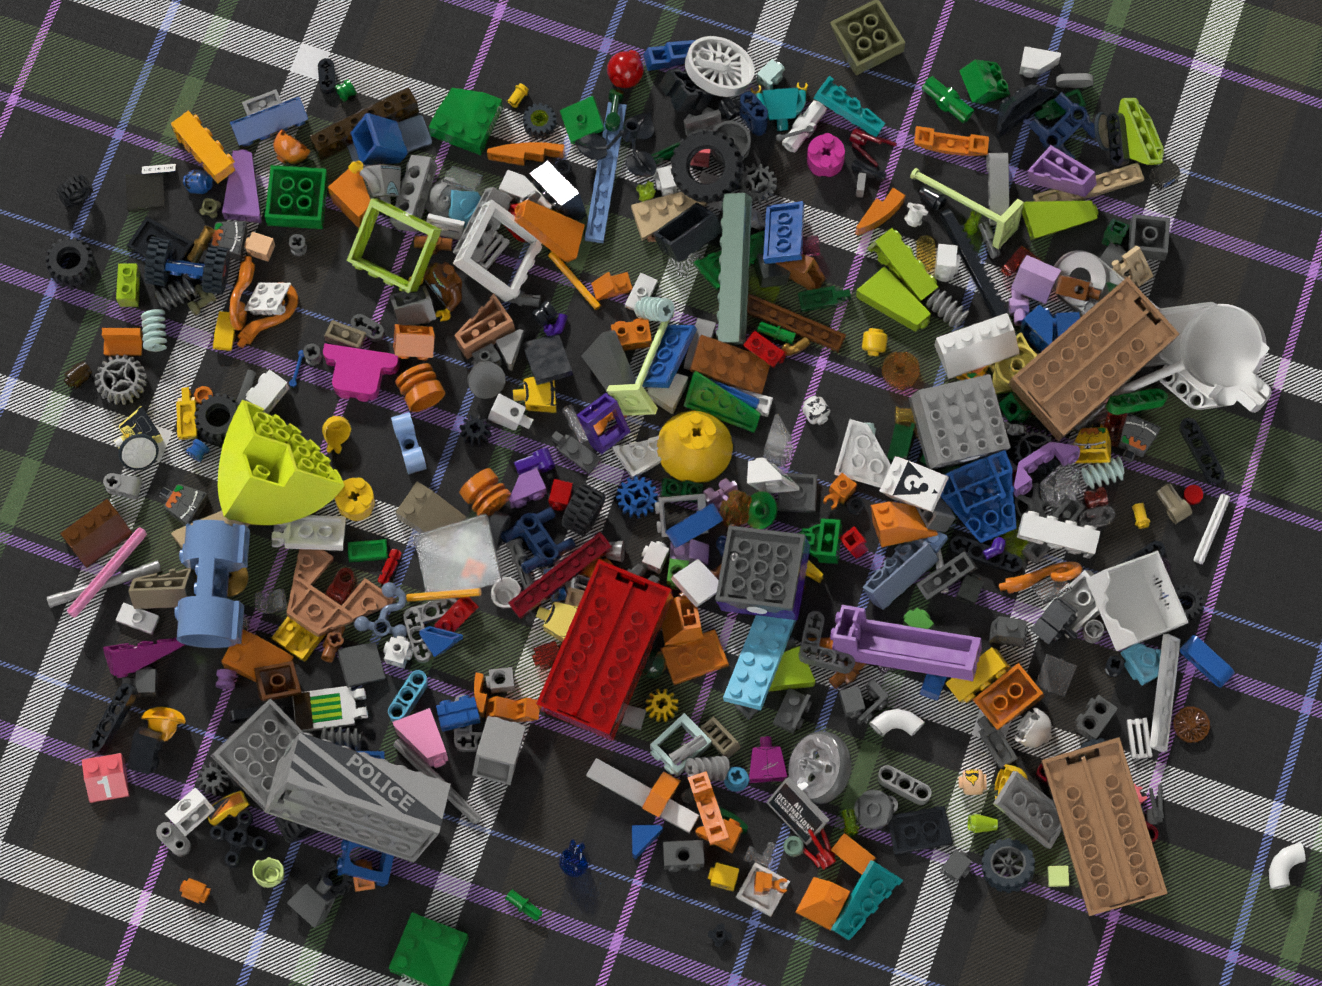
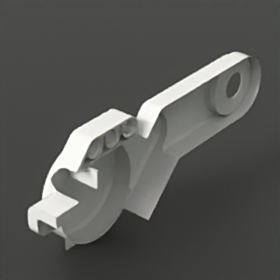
M1086 251L1068 252L1054 265L1055 268L1061 270L1059 277L1060 275L1070 276L1071 272L1079 267L1087 269L1091 275L1090 282L1093 283V287L1102 289L1100 300L1109 293L1107 282L1119 285L1124 280L1123 277L1100 258ZM1059 277L1053 287L1054 292H1056ZM1056 294L1075 312H1080V316H1083L1084 306L1088 301ZM1213 302L1168 308H1158L1152 303L1178 331L1179 336L1145 367L1159 365L1167 367L1181 360L1185 368L1172 374V380L1169 382L1165 378L1159 380L1165 387L1189 407L1196 410L1234 405L1236 401H1239L1249 411L1254 413L1264 406L1269 400L1272 391L1269 385L1256 374L1264 362L1269 347L1266 345L1263 328L1253 315L1233 305L1216 304ZM1182 384L1187 386L1184 394H1181L1179 390ZM1200 396L1201 403L1195 406L1194 399Z

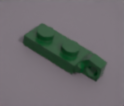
M1079 89L1064 94L1073 104L1076 103L1082 107L1086 106ZM1052 99L1042 105V110L1036 112L1034 117L1038 121L1044 118L1050 121L1064 116L1066 111Z
M830 286L798 292L801 312L843 304L842 301L851 299L850 289L840 290V287Z

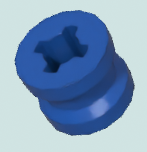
M194 439L193 445L187 448L186 453L196 461L202 462L203 456L210 449L200 440Z

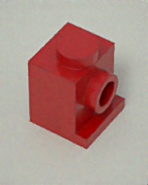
M855 526L839 538L856 559L868 551V548L865 546L867 541Z

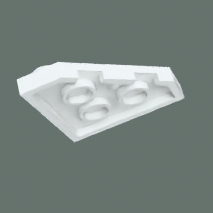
M849 419L834 475L839 476L843 473L852 480L881 488L891 464L870 426L866 423Z

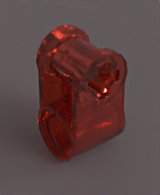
M350 568L340 569L326 591L325 595L341 606L349 598L350 592L356 583L353 571ZM344 575H351V579L348 582L342 581Z

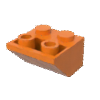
M686 596L673 599L663 622L662 631L665 646L703 639L698 607H695Z

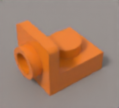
M360 859L353 863L356 866L373 870L372 861H367V859ZM353 877L355 892L375 889L374 882Z

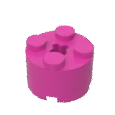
M830 133L814 138L809 144L807 153V164L810 171L820 177H832L838 174L842 169L845 157L843 143Z

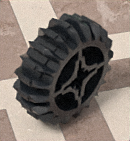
M1033 428L1030 429L1029 434L1025 430V433H1022V435H1016L1017 440H1012L1011 444L1013 446L1009 449L1011 452L1009 458L1013 459L1012 462L1015 465H1018L1023 460L1020 455L1021 446L1025 449L1027 457L1047 443L1052 442L1054 435L1047 437L1048 431L1041 434L1040 428L1037 430V433H1034ZM1031 441H1036V442H1040V443H1039V444H1033ZM1054 455L1053 459L1049 462L1040 464L1034 472L1028 473L1030 478L1032 479L1033 475H1036V478L1040 479L1041 474L1047 477L1048 472L1053 473L1054 468L1058 467V458Z

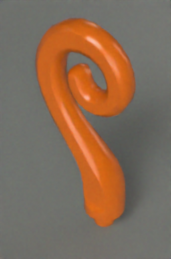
M245 256L244 262L240 263L238 280L230 299V322L233 329L237 331L244 328L247 319V311L244 310L246 306L240 301V297L252 282L255 264L252 263V257Z
M290 285L286 293L289 301L285 307V313L258 319L247 324L238 335L240 340L237 345L240 348H244L246 344H251L259 332L276 326L292 316L298 305V294L292 285ZM283 299V301H282V303H281L282 306H284V304H285V300H284V299Z
M1061 562L1025 575L1006 578V582L1000 583L999 588L1000 591L1007 590L1008 593H1014L1033 586L1049 575L1052 580L1057 582L1068 581L1079 576L1083 567L1077 562Z

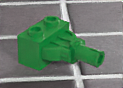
M821 518L820 524L814 525L809 529L802 528V532L796 533L805 534L810 545L809 554L818 558L819 563L838 564L841 545L839 538L842 536L843 530L840 520Z

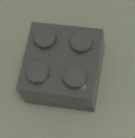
M1133 214L1129 226L1128 251L1138 246L1141 248L1145 259L1165 261L1168 253L1170 218Z

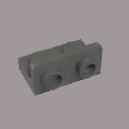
M789 688L773 721V725L793 734L796 729L800 730L804 722L802 716L804 712L808 713L812 705L810 701L811 695H803Z

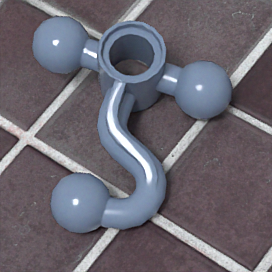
M387 582L382 586V594L387 598L396 595L399 597V601L382 608L379 619L375 622H370L367 617L359 616L355 619L354 626L358 631L370 629L377 637H383L389 633L393 634L395 638L397 636L405 638L408 634L406 627L402 624H398L395 627L390 626L387 616L389 612L402 609L407 602V597L403 590L396 588L393 583ZM377 623H383L386 626L384 633H379L376 630Z

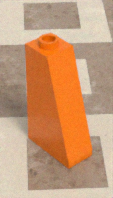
M528 199L516 206L514 220L563 261L568 263L577 258L585 224Z

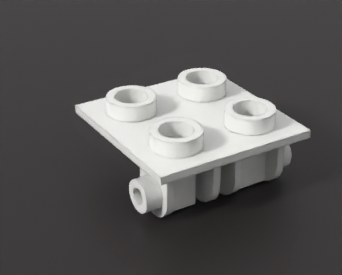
M258 283L244 310L250 311L253 315H282L286 309L281 303L291 283Z

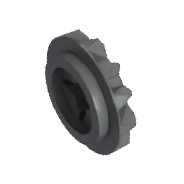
M1003 421L1007 434L1022 435L1027 430V427L1023 424Z

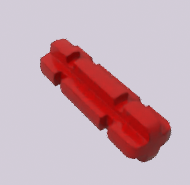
M391 550L390 558H387L381 571L383 574H380L378 578L380 584L384 585L390 582V576L393 575L398 564L397 560H400L402 552L399 550Z

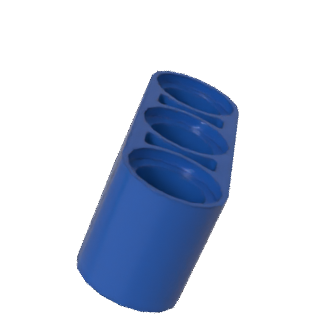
M714 503L665 532L673 546L677 548L720 523L723 518Z
M1192 635L1179 649L1181 654L1220 688L1235 674L1234 670L1195 635Z

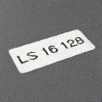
M176 164L142 167V174L175 171Z

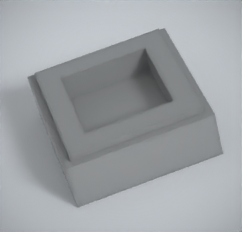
M866 173L858 174L856 196L863 198Z

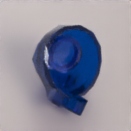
M572 839L569 848L565 849L560 855L559 867L565 875L579 877L588 869V861L581 853L585 849L584 842L576 847V842Z

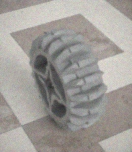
M124 354L122 359H120V356L116 355L115 360L109 357L110 362L103 361L104 367H98L100 373L95 374L96 379H98L95 381V385L98 386V393H102V398H107L109 403L114 400L116 405L120 401L125 405L128 399L133 403L132 397L139 398L138 392H144L142 386L147 384L144 380L147 378L146 373H143L145 371L144 367L140 366V362L135 361L132 356L128 359L127 355ZM131 370L136 375L134 382L129 378ZM108 377L113 381L111 390L106 386Z

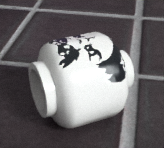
M812 396L803 403L802 412L809 423L821 425L828 420L827 416L830 414V409L822 397Z

